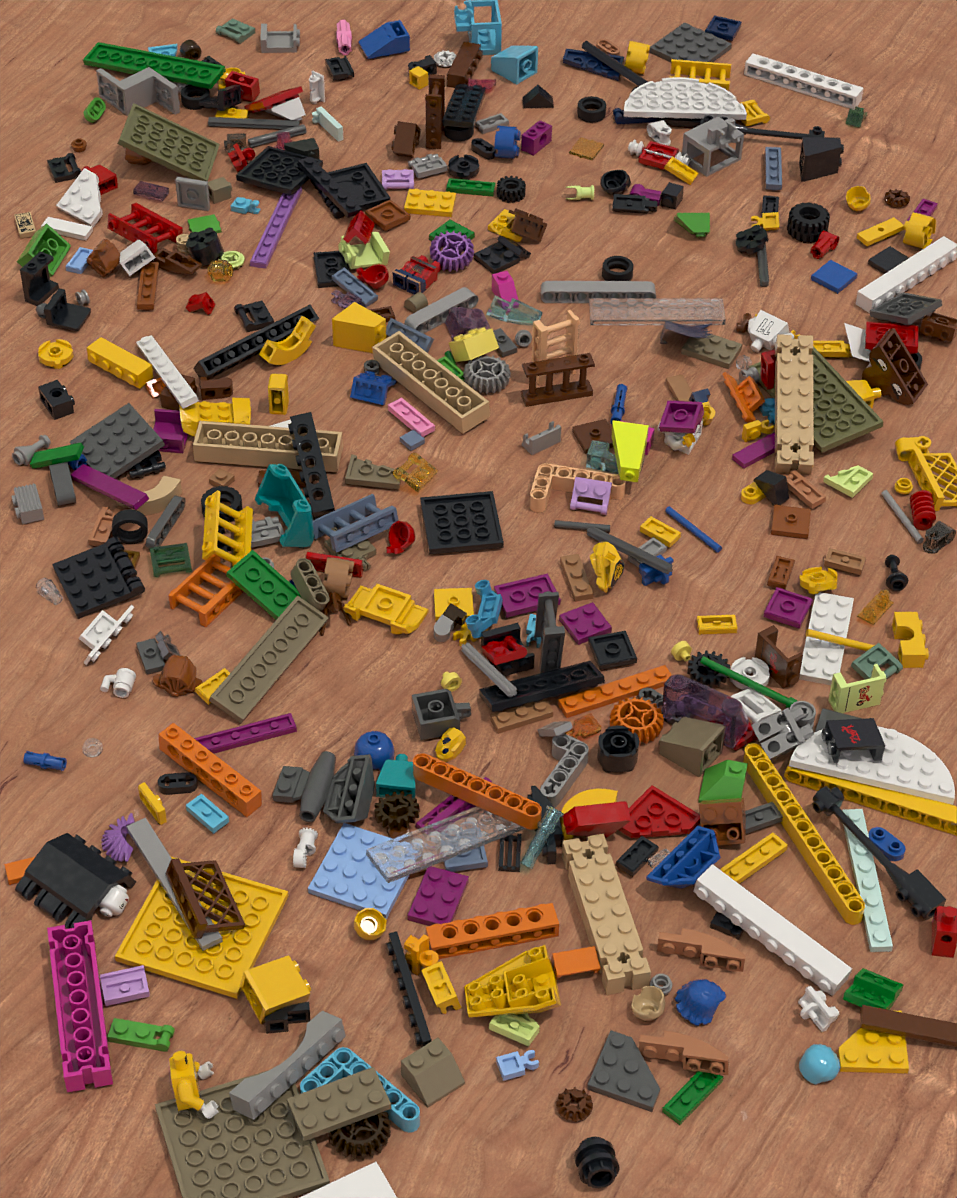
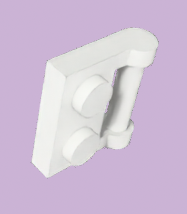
M751 688L732 695L728 700L732 707L735 706L750 718L752 724L782 711L763 694Z

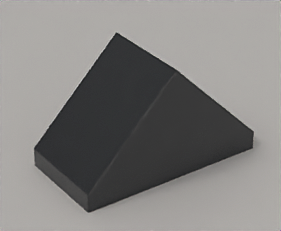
M539 84L522 97L523 108H554L553 97Z
M766 470L753 480L773 506L774 504L782 505L789 499L786 476Z

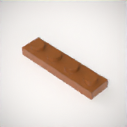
M149 262L141 268L137 310H154L159 262Z

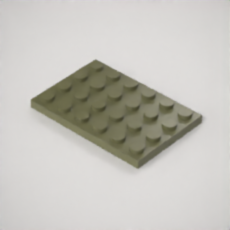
M135 103L131 107L117 143L183 176L201 181H208L220 144Z

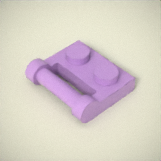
M382 170V186L385 190L414 189V170Z
M575 477L570 509L601 512V515H607L612 482ZM578 496L603 500L602 505L579 502Z

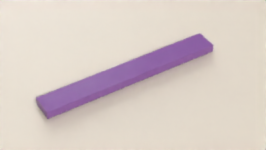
M302 187L293 195L282 193L251 258L250 266L267 268L302 193Z

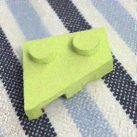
M854 466L848 470L838 471V475L832 477L825 475L823 482L853 498L872 480L873 473L860 466Z
M528 1014L494 1016L489 1023V1030L528 1047L540 1029L538 1023L531 1019Z

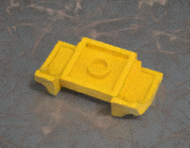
M232 397V403L196 402L184 409L179 404L183 432L194 437L196 436L199 421L250 425V398Z
M376 584L373 589L360 586L351 600L343 607V610L349 613L356 621L361 616H365L391 625L392 634H410L418 629L429 612V609L415 605V601L411 600V595L380 584Z

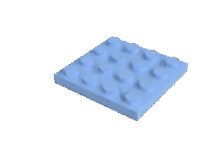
M343 823L311 881L308 893L360 911L364 908H374L380 911L383 917L387 919L413 866L421 854V848Z

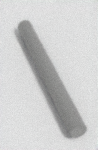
M884 490L881 493L883 498L918 544L922 543L923 537L890 493Z

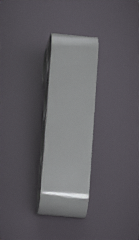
M566 734L554 736L552 739V756L559 760V763L540 788L541 793L548 798L554 809L588 763V745Z

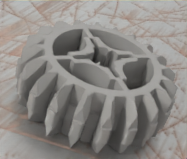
M488 355L486 357L479 356V358L468 361L464 368L463 377L465 383L475 391H479L480 394L482 392L486 394L492 392L494 394L495 391L500 392L501 389H505L506 385L509 384L510 369L509 365L504 360L501 361L500 357L495 358L494 355L492 357H488Z

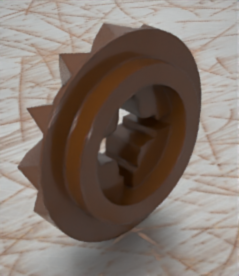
M895 189L886 192L884 200L890 206L904 207L909 204L910 196L908 192Z
M576 1087L570 1090L565 1089L563 1093L558 1095L556 1101L557 1112L568 1121H582L592 1112L593 1103L591 1095L586 1094L584 1089L581 1091ZM571 1099L575 1102L579 1101L578 1108L575 1105H570Z

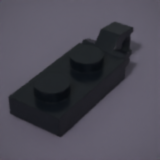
M614 194L612 211L648 213L649 211H657L658 203L657 201H649L650 199L646 198V196Z

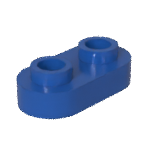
M874 827L869 831V839L890 861H900L903 859L906 848L900 840L881 827Z

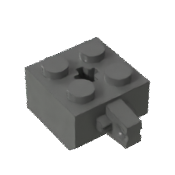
M447 689L413 694L412 713L420 740L442 737L449 728L460 730V720L471 716L469 702L454 703L452 693Z

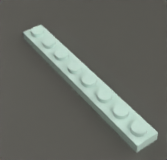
M863 809L842 810L869 838ZM843 824L857 892L865 903L863 921L870 952L892 951L893 944L873 855Z

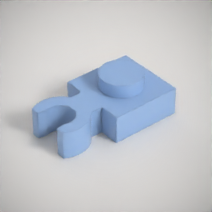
M529 1050L523 1056H520L518 1051L496 1057V1063L503 1081L525 1075L526 1068L529 1070L537 1069L539 1061L529 1060L535 1057V1051Z

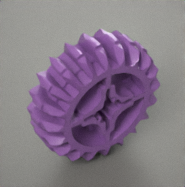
M454 230L452 233L446 231V234L440 233L431 242L430 257L433 262L437 261L440 263L443 271L449 269L451 272L455 269L457 272L458 268L463 270L464 266L468 267L469 262L473 260L474 246L470 238L467 239L466 234L461 236V232L456 234Z

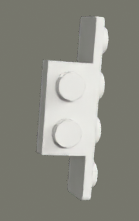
M131 605L118 621L102 610L80 635L79 640L92 649L84 661L85 665L90 661L95 662L101 654L99 650L101 648L106 649L112 641L110 637L112 635L116 637L122 630L121 624L123 622L127 624L133 617L131 612L134 606Z

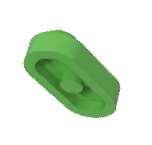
M96 97L88 104L84 110V117L87 121L94 123L100 118L106 109L104 101Z

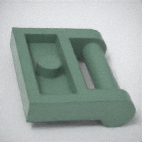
M231 19L224 25L217 26L216 34L225 35L238 43H242L255 34V28L236 19Z
M877 643L851 664V667L865 680L871 678L874 664H878L879 668L886 663L890 665L884 671L886 679L903 669L902 664L880 643Z

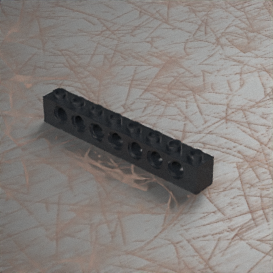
M310 304L199 360L193 369L199 378L207 377V380L258 355L267 340L280 342L286 339L293 332L301 316L308 318L314 324L319 320V317Z

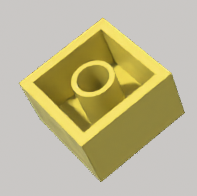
M485 327L469 330L467 334L457 335L453 337V341L449 342L455 362L472 360L499 348L493 329H485Z

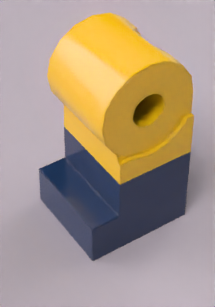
M708 388L692 392L689 398L690 402H702L703 407L708 406L710 408L709 420L703 419L704 426L709 425L715 416V410L708 401L711 395Z

